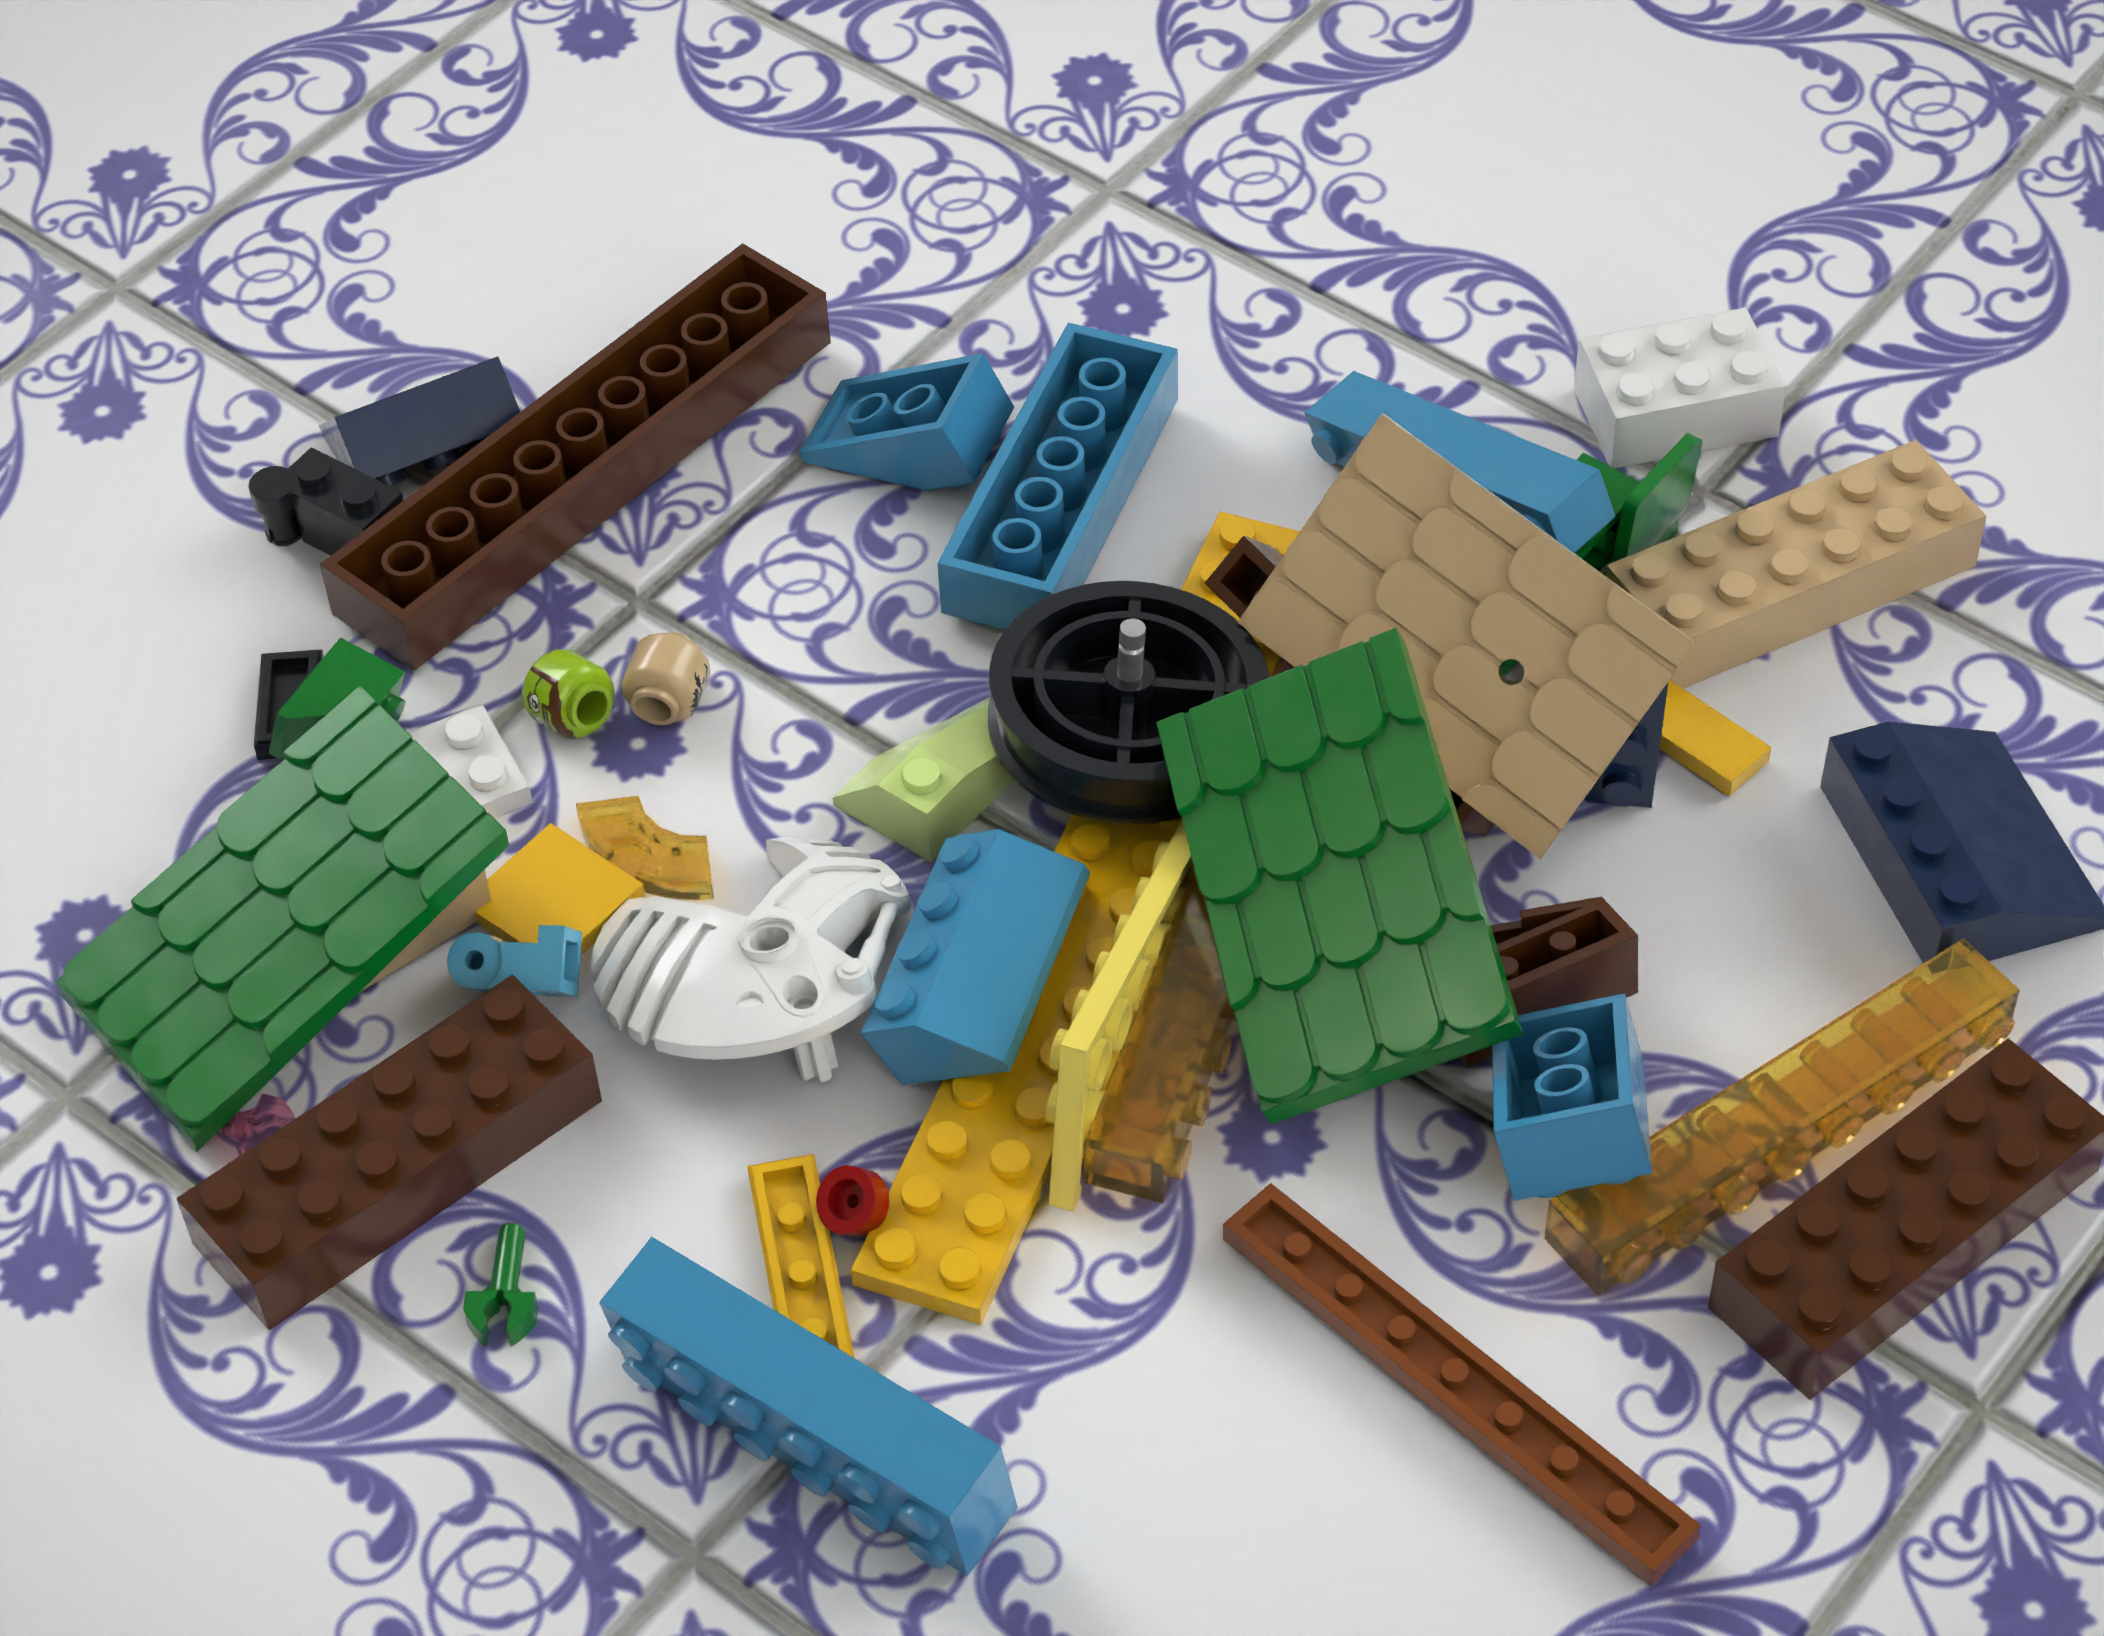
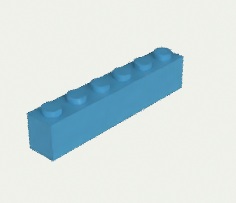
M1356 371L1351 372L1304 412L1313 433L1311 442L1317 454L1329 464L1337 463L1344 467L1381 413H1384L1573 553L1616 517L1599 469Z

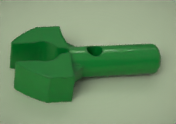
M505 1223L499 1228L491 1284L483 1291H466L463 1311L467 1325L477 1340L484 1346L487 1345L488 1322L491 1317L499 1313L502 1305H506L509 1313L506 1331L510 1346H514L536 1326L539 1307L535 1292H522L518 1288L526 1231L523 1226L516 1223Z

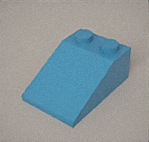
M984 353L844 379L840 381L798 454L804 463L922 490L949 486L960 488L975 482L980 475L981 469L992 448L1001 436V432L1014 409V405Z

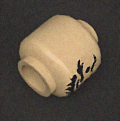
M676 632L650 634L641 639L635 647L621 681L623 696L635 715L648 723L669 725L673 722L683 721L694 714L710 676L709 660L701 648L686 635Z

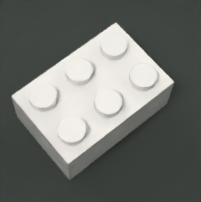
M1746 307L1581 338L1578 342L1574 391L1608 465L1614 469L1661 460L1687 433L1703 440L1701 452L1779 437L1786 384Z

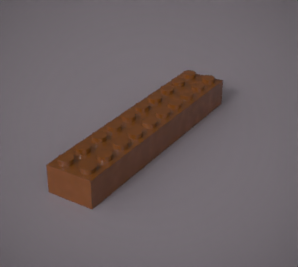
M742 243L319 564L332 615L413 671L417 670L829 345L831 339L826 292Z

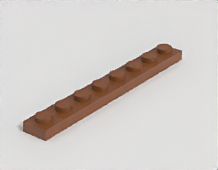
M1272 1183L1267 1185L1223 1223V1240L1649 1586H1652L1698 1541L1701 1524Z

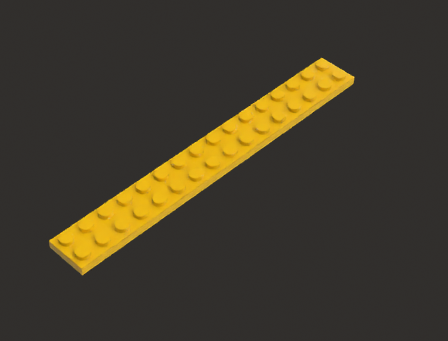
M1219 511L1181 590L1208 600L1239 621L1240 618L1205 584V581L1243 536L1274 547L1284 555L1300 531ZM1251 635L1261 649L1266 661L1269 677L1279 674L1284 661L1274 651ZM1071 815L1054 852L1085 864L1090 871V875L1012 1069L1007 1072L942 1081L889 1190L887 1216L879 1228L868 1233L851 1268L853 1286L982 1325L1051 1174L1054 1124L1046 1122L1045 1114L1050 1092L1058 1081V1070L1050 1069L1049 1067L1050 1052L1055 1035L1060 1028L1066 1030L1070 1028L1072 1011L1079 991L1081 989L1090 991L1094 968L1099 954L1102 950L1111 952L1116 925L1121 914L1131 915L1134 896L1140 879L1142 877L1151 878L1154 858L1161 841L1170 843L1182 818L1149 824H1115Z

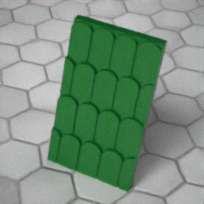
M1397 627L1370 637L1367 642L1360 641L1312 660L1306 666L1299 665L1248 686V689L1243 690L1241 688L1193 707L1187 713L1180 712L1156 722L1177 810L1183 819L1198 886L1204 895L1230 1006L1235 1011L1252 1085L1258 1094L1261 1111L1271 1125L1523 1035L1407 645Z
M361 686L355 689L283 752L285 759L222 812L216 827L131 899L132 907L73 957L65 966L64 974L56 980L62 998L196 1152L358 993L478 922L475 911L491 902L485 869L509 846L506 829L490 813L488 814L485 808L453 777H450L449 773L416 740L414 741L412 736L381 705H378L376 700Z

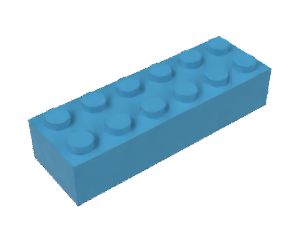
M1067 323L937 563L941 613L1005 630L1016 617L1036 602L1060 591L1085 584L1178 401L1177 348Z
M654 1237L648 1240L599 1302L611 1328L608 1337L620 1349L625 1362L622 1364V1368L636 1383L653 1392L661 1386L679 1397L677 1401L682 1409L695 1420L706 1426H712L716 1420L735 1432V1440L750 1454L763 1461H768L771 1456L781 1460L792 1467L791 1474L809 1491L821 1497H825L829 1491L850 1503L848 1506L849 1510L864 1525L879 1533H883L889 1527L908 1539L907 1545L910 1550L922 1561L936 1569H943L947 1563L968 1577L1018 1508L1001 1446Z

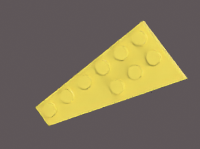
M1183 819L1170 843L1161 841L1154 858L1151 878L1142 877L1135 892L1131 915L1121 914L1116 925L1111 952L1102 950L1099 954L1094 968L1090 991L1081 989L1076 997L1070 1028L1068 1030L1060 1028L1055 1035L1050 1052L1049 1067L1050 1069L1058 1070V1081L1050 1092L1045 1114L1046 1122L1054 1124L1048 1204L1050 1206L1073 1212L1076 1209L1082 1193V1185H1080L1082 1159L1090 1161L1095 1159L1101 1143V1130L1105 1121L1108 1103L1116 1104L1147 1023V1014L1141 1013L1147 1000L1149 990L1159 992L1166 973V960L1169 954L1172 937H1180L1199 887Z

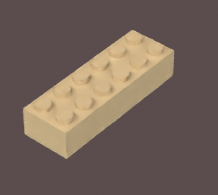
M1914 440L1607 565L1606 577L1696 642L1670 679L1680 687L1686 688L1976 567L1987 516L1917 440Z

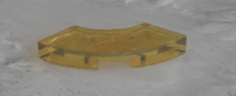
M639 796L576 803L580 830L587 847L643 883L644 892L680 900L714 899L707 836L680 835L661 828L645 814Z

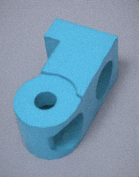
M539 925L538 943L506 942L503 939L480 932L465 933L456 939L449 949L447 957L448 971L453 980L462 987L484 993L513 974L534 996L578 997L582 932L561 925Z

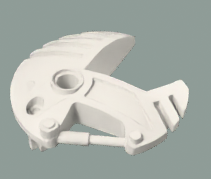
M782 837L767 839L766 850L768 860L783 878L770 889L749 917L707 904L692 903L666 897H640L628 899L604 924L592 951L590 966L594 981L593 986L602 1011L604 1012L607 1009L610 1022L619 1031L627 1025L630 1039L643 1046L652 1039L654 1040L656 1051L680 1057L711 1060L755 1057L794 1048L801 1078L807 1081L817 1077L820 1083L832 1079L831 1070L839 1067L831 1032L856 1019L873 1006L877 995L874 979L886 951V939L895 917L905 915L911 909V902L907 888L899 876L881 860L870 859L869 853L855 847H842L841 843L830 840ZM877 919L870 938L865 940L858 958H852L846 954L845 950L871 921Z

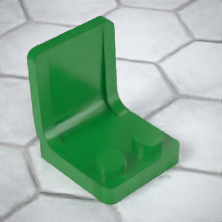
M1690 433L1685 434L1630 492L1622 507L1613 556L1599 572L1606 576L1608 564L1667 541L1678 531L1679 517L1686 510L1690 502L1703 443L1702 439Z

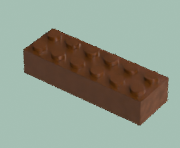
M512 974L177 1197L176 1199L192 1244L264 1326L271 1330L602 1102L593 1054Z
M2007 1038L1718 1259L1715 1264L1708 1308L1804 1396L1811 1400L2098 1172L2104 1155V1115Z

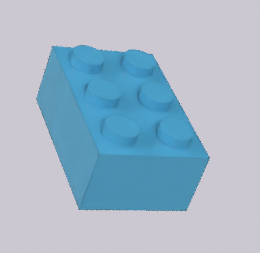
M1625 993L1518 1015L1523 1035L1492 1045L1494 1135L1514 1201L1531 1197L1552 1198L1561 1195L1567 1190L1602 1183L1617 1185L1626 1183L1638 1176L1652 1174L1644 1061Z

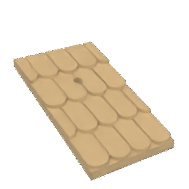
M1381 413L1368 434L1363 438L1357 450L1325 493L1317 508L1290 544L1286 553L1238 621L1251 635L1293 667L1299 665L1306 666L1312 660L1360 641L1367 642L1370 637L1397 627L1407 645L1449 788L1459 795L1464 802L1539 859L1546 853L1696 644L1695 641L1384 413ZM1508 659L1519 661L1524 669L1523 678L1518 681H1511L1505 678L1501 670L1502 663Z

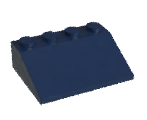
M1888 721L1829 737L1820 787L1930 977L2104 929V904L1996 732Z

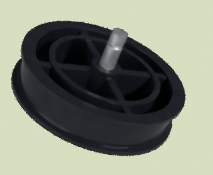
M1106 581L1069 588L1052 594L1024 610L1011 622L999 638L989 667V689L991 696L988 706V731L990 741L1002 766L1021 787L1036 798L1061 811L1090 820L1115 824H1149L1179 819L1182 816L1177 810L1156 722L1180 712L1187 713L1193 707L1241 688L1243 690L1248 689L1249 685L1269 678L1266 661L1254 638L1233 616L1217 605L1190 592L1170 586L1140 581Z

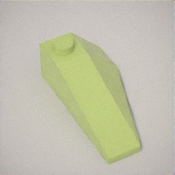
M990 697L871 759L832 797L833 806L932 863L938 857L945 839L961 834L1014 781L1000 763L990 741L988 731Z

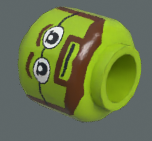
M553 650L542 655L528 671L522 689L523 705L531 718L565 738H583L594 733L609 717L615 696L613 681L606 670L572 650Z

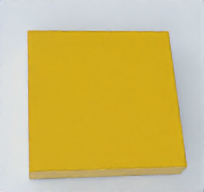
M550 823L487 879L491 902L475 911L478 920L476 923L506 942L538 943L539 925L567 926L582 932V955L595 944L602 927L628 899L645 897L643 883Z

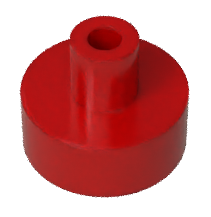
M852 1165L837 1167L825 1176L819 1186L816 1197L817 1213L823 1225L834 1233L852 1237L867 1236L869 1232L879 1228L887 1216L889 1209L888 1188L884 1180L874 1171Z

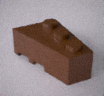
M1602 896L1520 910V920L1491 925L1518 1015L1625 993L1627 998L1638 993V934ZM1492 1046L1461 1056L1458 1059L1466 1068H1469L1491 1058Z

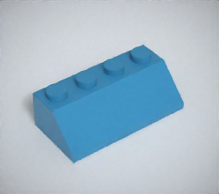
M1000 829L972 834H959L945 839L861 1031L862 1036L901 1085L1011 1071L1089 878L1090 871L1085 864Z

